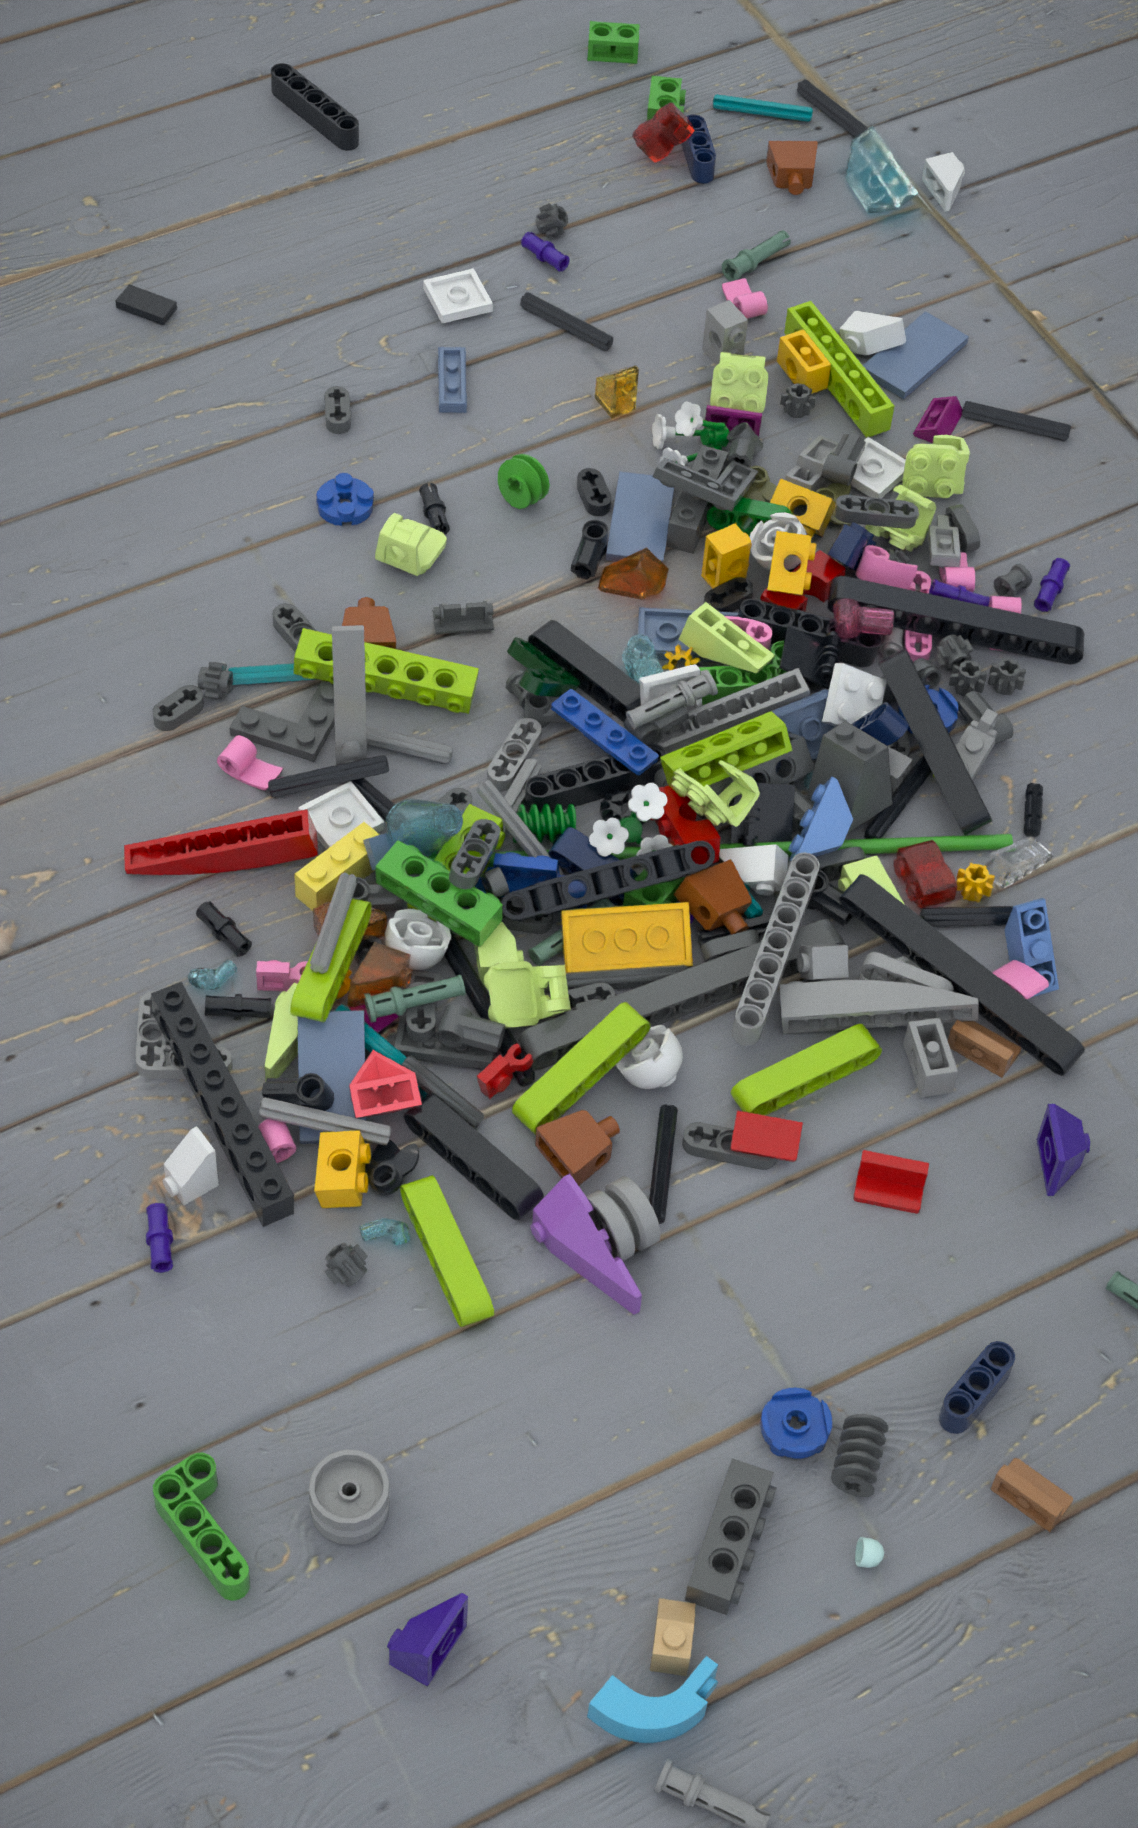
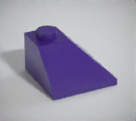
M1048 1104L1036 1140L1047 1196H1054L1080 1168L1085 1153L1090 1151V1137L1088 1133H1084L1082 1121L1056 1104Z
M460 1593L409 1619L403 1630L397 1628L387 1645L389 1649V1665L428 1687L467 1627L468 1596Z

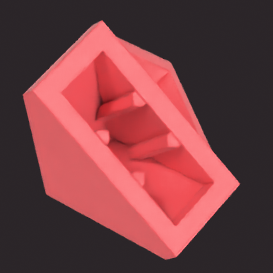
M372 1050L349 1085L355 1118L386 1115L422 1105L415 1072L375 1050Z

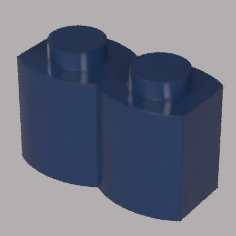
M854 522L850 526L844 524L827 555L856 572L864 548L868 545L876 546L877 544L872 540L874 534Z

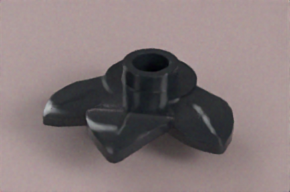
M390 1139L387 1145H377L370 1163L365 1165L368 1183H370L375 1193L386 1196L393 1194L400 1188L403 1183V1177L412 1172L418 1164V1146L414 1143L400 1150Z

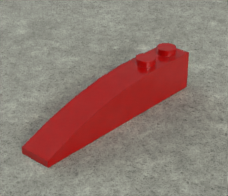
M308 809L124 845L126 874L140 875L222 873L260 868L319 856L317 830Z

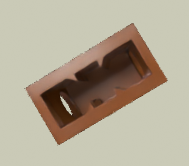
M817 141L768 142L766 164L775 187L788 188L789 192L793 195L801 194L804 189L812 187Z
M364 597L358 600V607H348L345 609L342 626L364 625V642L396 649V636L387 607L375 606V601L372 598Z
M731 859L687 876L674 893L681 903L689 902V912L705 930L711 931L725 925L732 935L744 932L749 928L742 915L751 905L752 898Z
M580 1110L537 1127L535 1146L561 1178L570 1174L578 1186H580L610 1160L612 1151L610 1138L619 1134L620 1128L612 1116H608L597 1123L588 1111Z

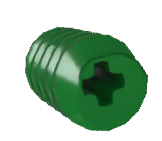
M519 804L516 814L529 830L536 835L540 843H542L545 835H548L550 842L554 843L557 835L561 836L567 827L576 829V810L573 804H569L566 813H564L561 804L556 805L553 813L548 804H544L541 813H539L536 804L531 805L529 813L526 812L524 804Z

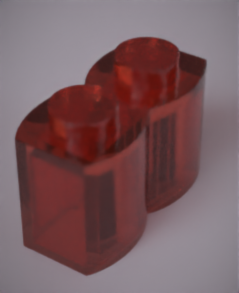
M671 102L661 107L652 119L640 124L633 132L632 137L637 146L653 162H658L665 158L674 146L686 141L694 132V128L690 120Z
M933 840L898 849L897 857L893 862L894 871L897 877H902L906 883V893L910 901H914L918 908L922 909L955 900L958 887L951 869L944 862L942 853Z

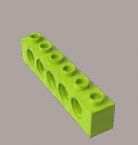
M808 301L788 308L784 333L788 335L804 329L831 363L828 390L864 436L867 438L889 431L893 418L894 404L813 302Z
M302 629L294 656V674L306 679H319L333 684L332 634ZM364 642L366 692H376L388 695L394 699L411 700L424 706L432 705L446 708L455 713H470L477 686L479 668Z

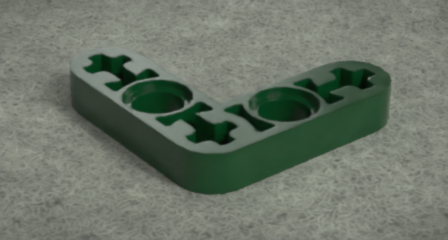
M515 637L507 650L508 654L527 668L519 680L520 686L537 696L560 697L569 689L577 690L580 685L579 680L531 643Z

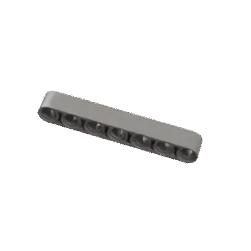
M798 853L791 861L741 996L732 1027V1037L740 1045H754L759 1041L816 884L820 863L810 853Z

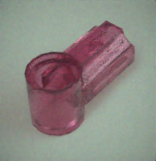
M849 598L841 599L833 605L835 632L841 638H853L860 633L891 635L894 621L893 610L859 607L857 601Z

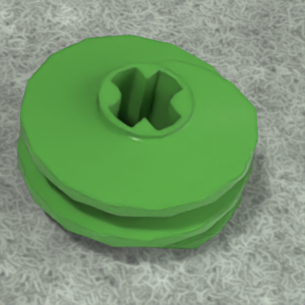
M526 454L515 455L501 464L497 480L499 489L504 499L511 506L523 509L537 503L538 500H542L548 494L550 487L548 475L540 462L532 456Z

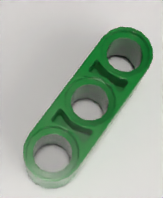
M742 497L732 512L720 510L712 506L707 511L706 517L709 525L717 530L736 524L743 533L745 532L750 537L751 532L760 521L766 523L772 519L770 515L784 512L793 515V513L783 505Z

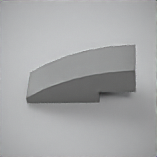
M819 435L798 456L796 466L785 476V480L816 492L826 480V478L821 476L826 458L829 453H834L839 443Z

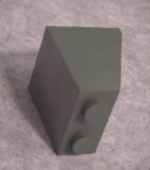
M847 721L824 734L806 798L814 805L811 797L819 784L824 785L831 777L836 778L853 817L849 833L893 804L888 746Z

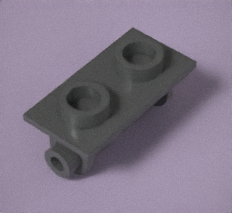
M487 601L466 603V608H461L460 604H439V607H434L432 610L435 634L494 630L492 617L494 614L493 603L487 604Z

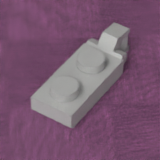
M937 515V525H929L930 565L940 568L960 567L961 553L958 527L949 526V516Z
M988 708L979 722L973 720L970 726L968 725L956 745L972 780L976 777L996 743L995 738L998 733L993 729L999 720L998 713Z

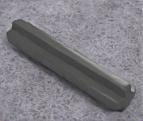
M409 1056L403 1061L402 1066L415 1072L418 1086L427 1094L431 1093L437 1096L474 1129L479 1126L485 1117L480 1110L415 1057Z

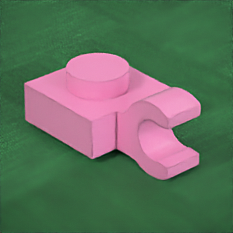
M277 960L257 961V990L288 991L294 982L298 984L308 961L300 962L293 968H290V962H280Z

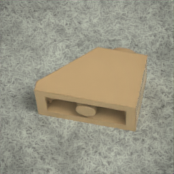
M659 1598L650 1671L687 1676L695 1623V1603Z

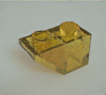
M636 365L620 368L596 378L595 399L611 418L627 414L636 409L639 368Z

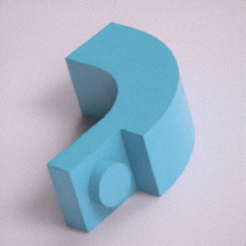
M706 1656L679 1689L661 1697L641 1695L612 1675L590 1701L587 1717L608 1733L628 1741L656 1743L676 1738L691 1730L705 1716L708 1704L706 1699L718 1684V1681L715 1679L718 1664Z

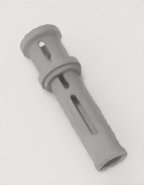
M705 669L701 671V675L687 682L683 680L678 682L676 689L631 711H627L626 717L631 727L635 730L683 705L691 707L695 705L696 700L709 694L712 696L718 694L716 683L709 671Z
M667 1759L654 1788L655 1792H667L683 1800V1805L687 1807H693L695 1804L744 1828H766L771 1815L770 1812L757 1808L740 1798L704 1782L705 1778L702 1777V1774H690L674 1766L673 1761Z

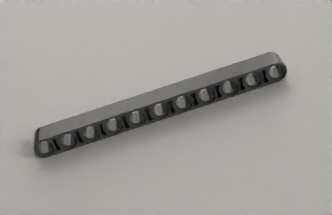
M821 919L800 927L782 979L799 973L797 969V956L800 953V946L846 945L829 919ZM761 942L532 1026L519 1036L518 1041L525 1054L532 1055V1067L543 1069L556 1064L611 1011L623 1002H627L653 1027L743 994Z

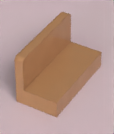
M957 1020L950 1030L948 1038L950 1049L1001 1078L1004 1077L1021 1052V1047L975 1021L961 1022Z
M1014 1458L1008 1466L1004 1464L1001 1467L990 1489L1049 1532H1051L1073 1502L1072 1496L1018 1458Z

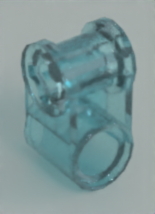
M643 634L632 636L623 651L622 659L628 676L639 683V678L661 673L663 669L659 664L651 639Z

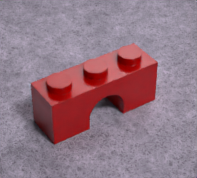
M819 550L815 553L814 561L808 560L806 572H811L812 576L809 590L803 589L802 596L768 591L766 588L761 594L760 600L806 612L808 598L804 595L814 596L824 603L829 597L830 582L835 577L845 576L846 568ZM801 563L792 572L798 571L801 567Z
M670 786L659 787V792L667 796V803L663 807V816L659 819L650 818V820L655 821L660 835H664L668 839V843L673 846L695 841L708 842L715 851L713 863L719 862L721 837L711 821L708 819L696 821V812L688 805L691 799L687 795L680 797ZM694 848L691 852V858L696 864H705L707 854L701 848Z

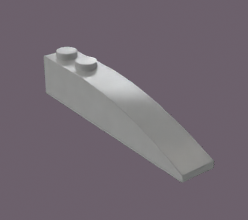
M364 625L332 626L336 765L367 758Z
M799 668L688 711L689 719L663 733L658 744L664 747L667 754L807 697L810 695V690Z
M824 979L820 982L803 983L801 981H793L788 984H779L783 1034L845 1030L856 1024H863L866 1028L907 1026L908 1022L939 1017L942 1023L956 1022L957 1020L961 1022L978 1021V998L939 988L881 980Z

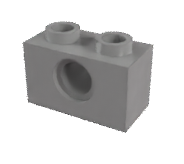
M730 300L708 308L706 311L702 350L716 365L720 362L721 352L744 355L748 319Z
M940 1017L908 1022L903 1045L920 1098L952 1093L958 1070Z

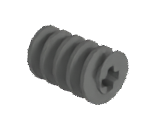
M855 1414L844 1420V1431L841 1432V1443L837 1449L838 1456L835 1457L834 1469L831 1474L832 1483L843 1492L858 1497H870L873 1495L875 1489L871 1484L877 1481L878 1476L875 1471L880 1468L878 1459L883 1454V1449L880 1446L885 1445L886 1437L884 1433L888 1432L889 1428L883 1419L874 1415Z

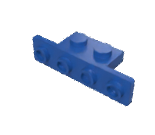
M569 689L552 702L551 709L636 775H641L658 761L659 755L573 689Z
M507 852L505 854L495 853L493 866L494 868L499 867L510 892L539 882L565 876L560 875L558 860L548 856L528 857L514 852ZM488 867L487 870H486V872L489 871V870H492V869H494V868H493V867ZM479 878L475 888L486 894L481 878ZM573 881L568 886V892L574 898H581L585 894V887L581 882ZM586 904V905L579 906V907H575V908H583V909H584V908L587 907V904Z

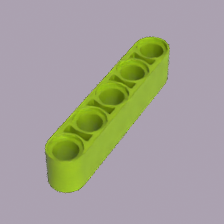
M352 898L327 972L322 974L311 970L310 961L314 952L313 949L292 997L290 1007L292 1016L320 1022L326 1021L369 924L372 908L371 902Z
M627 1002L621 1003L519 1097L512 1107V1113L536 1135L537 1127L559 1119L648 1034L651 1024Z
M856 1024L742 1079L732 1088L730 1094L743 1112L766 1116L872 1064L881 1055L882 1048L863 1024Z
M430 1175L401 1185L400 1193L406 1211L458 1325L464 1327L494 1316L490 1295L436 1178Z

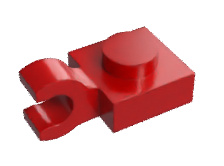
M519 1044L512 1045L504 1057L501 1055L497 1056L476 1076L481 1092L489 1099L495 1094L503 1092L509 1086L513 1078V1072L525 1071L532 1066L533 1058L531 1054H527L521 1060L516 1059L521 1053Z

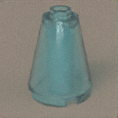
M416 798L406 799L393 806L388 813L385 822H388L386 838L390 847L399 840L407 846H415L422 855L430 858L461 830L463 816L460 810L452 804Z

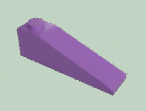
M568 1174L533 1209V1220L530 1225L532 1234L539 1243L543 1242L553 1255L635 1315L640 1312L642 1294L623 1260L619 1256L613 1258L612 1248L608 1241L610 1237L605 1228L601 1230L596 1228L589 1214L594 1210L573 1177Z

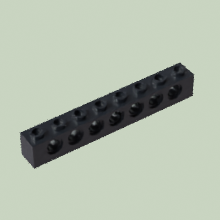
M182 981L151 993L152 1014L262 1226H267L294 1214V1194Z

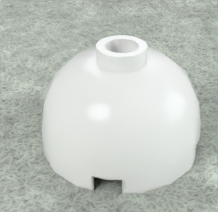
M786 512L770 515L771 520H768L766 523L760 521L751 532L750 540L752 547L750 550L753 557L763 568L771 569L776 531L807 535L805 528L795 515ZM788 556L784 560V567L788 571L795 568L801 561L797 556Z
M415 909L399 910L395 913L394 918H390L385 932V944L387 953L401 967L407 970H425L441 961L451 940L449 928L438 921L434 922L428 919L427 914Z
M664 1025L653 1026L644 1039L622 1058L616 1066L623 1076L638 1088L655 1089L667 1087L675 1081L676 1074L681 1067L683 1060L682 1047L669 1028L666 1029Z

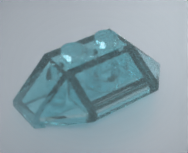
M873 125L851 141V153L848 159L845 179L868 214L897 210L919 194Z

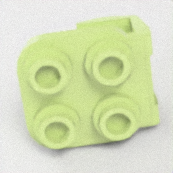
M721 352L720 362L713 370L710 405L762 413L765 408L768 386V372L764 368L766 357Z
M937 435L933 438V444H915L906 455L902 485L923 497L949 498L953 494H963L966 465L970 455L964 438L952 435Z
M898 485L893 489V491L899 493L896 500L909 501L919 509V516L915 526L909 529L866 525L865 529L878 537L882 536L888 539L890 536V544L902 550L906 549L912 552L914 547L922 546L929 531V525H931L936 504L911 491L909 488Z
M393 513L380 531L375 559L418 576L425 573L434 564L445 548L447 538L436 529L413 520H403V516Z
M722 760L718 763L732 778L733 782L719 795L707 784L703 787L699 782L686 775L681 768L676 769L671 786L683 797L687 795L691 799L688 805L698 815H705L716 826L727 822L737 827L744 820L760 795L754 778ZM742 795L741 800L736 805L729 807L730 801L735 796Z
M527 961L501 962L492 965L484 975V985L489 990L491 1002L488 1009L489 1019L505 1024V1028L534 1026L540 1019L550 1018L571 1010L565 965L532 967ZM548 984L551 998L544 993V988H547Z

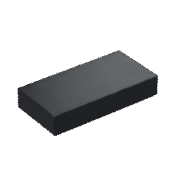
M130 284L115 300L116 308L164 325L177 310L176 301Z

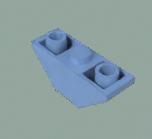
M831 777L824 785L819 784L813 792L811 800L814 801V805L811 810L808 809L800 821V826L803 829L800 835L797 834L789 846L788 851L792 853L789 861H792L793 857L798 853H810L816 857L836 851L842 846L853 822V817L836 778Z
M1040 898L1013 906L1004 929L1009 960H1017L1028 965L1048 980L1049 987L1032 997L1058 990L1059 985L1045 899Z

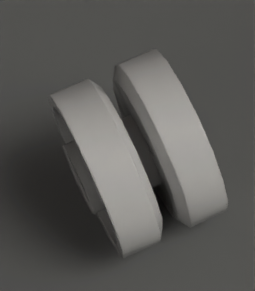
M622 1176L606 1185L605 1192L596 1190L586 1196L594 1209L589 1214L598 1230L605 1228L610 1237L608 1241L612 1248L613 1258L619 1256L625 1261L634 1255L635 1249L643 1251L660 1241L661 1232L654 1209L640 1187L630 1178Z
M344 1449L329 1454L316 1465L310 1476L309 1483L310 1514L315 1528L325 1538L337 1544L356 1545L368 1541L382 1530L389 1516V1478L385 1467L374 1456L361 1450Z

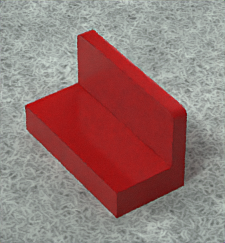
M737 1111L730 1149L735 1152L795 1162L797 1160L803 1122Z
M863 1150L853 1199L856 1202L918 1214L921 1209L929 1163Z

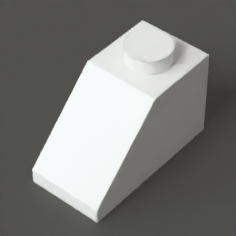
M953 152L925 159L922 181L945 212L950 210L961 188L962 178L965 174L964 165Z
M854 311L839 329L841 339L852 353L870 355L906 342L903 319L898 317Z
M775 844L720 849L719 857L724 862L731 859L741 879L757 894L768 896L773 895L774 891H781L787 874L788 854Z
M196 1126L189 1131L164 1163L165 1178L162 1180L164 1187L171 1197L177 1196L183 1205L219 1186L215 1149Z

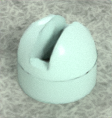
M860 1537L855 1550L856 1565L866 1568L877 1566L884 1557L883 1546L872 1538Z

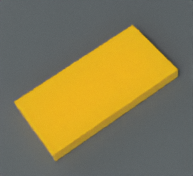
M689 902L561 910L566 973L670 965L693 966Z

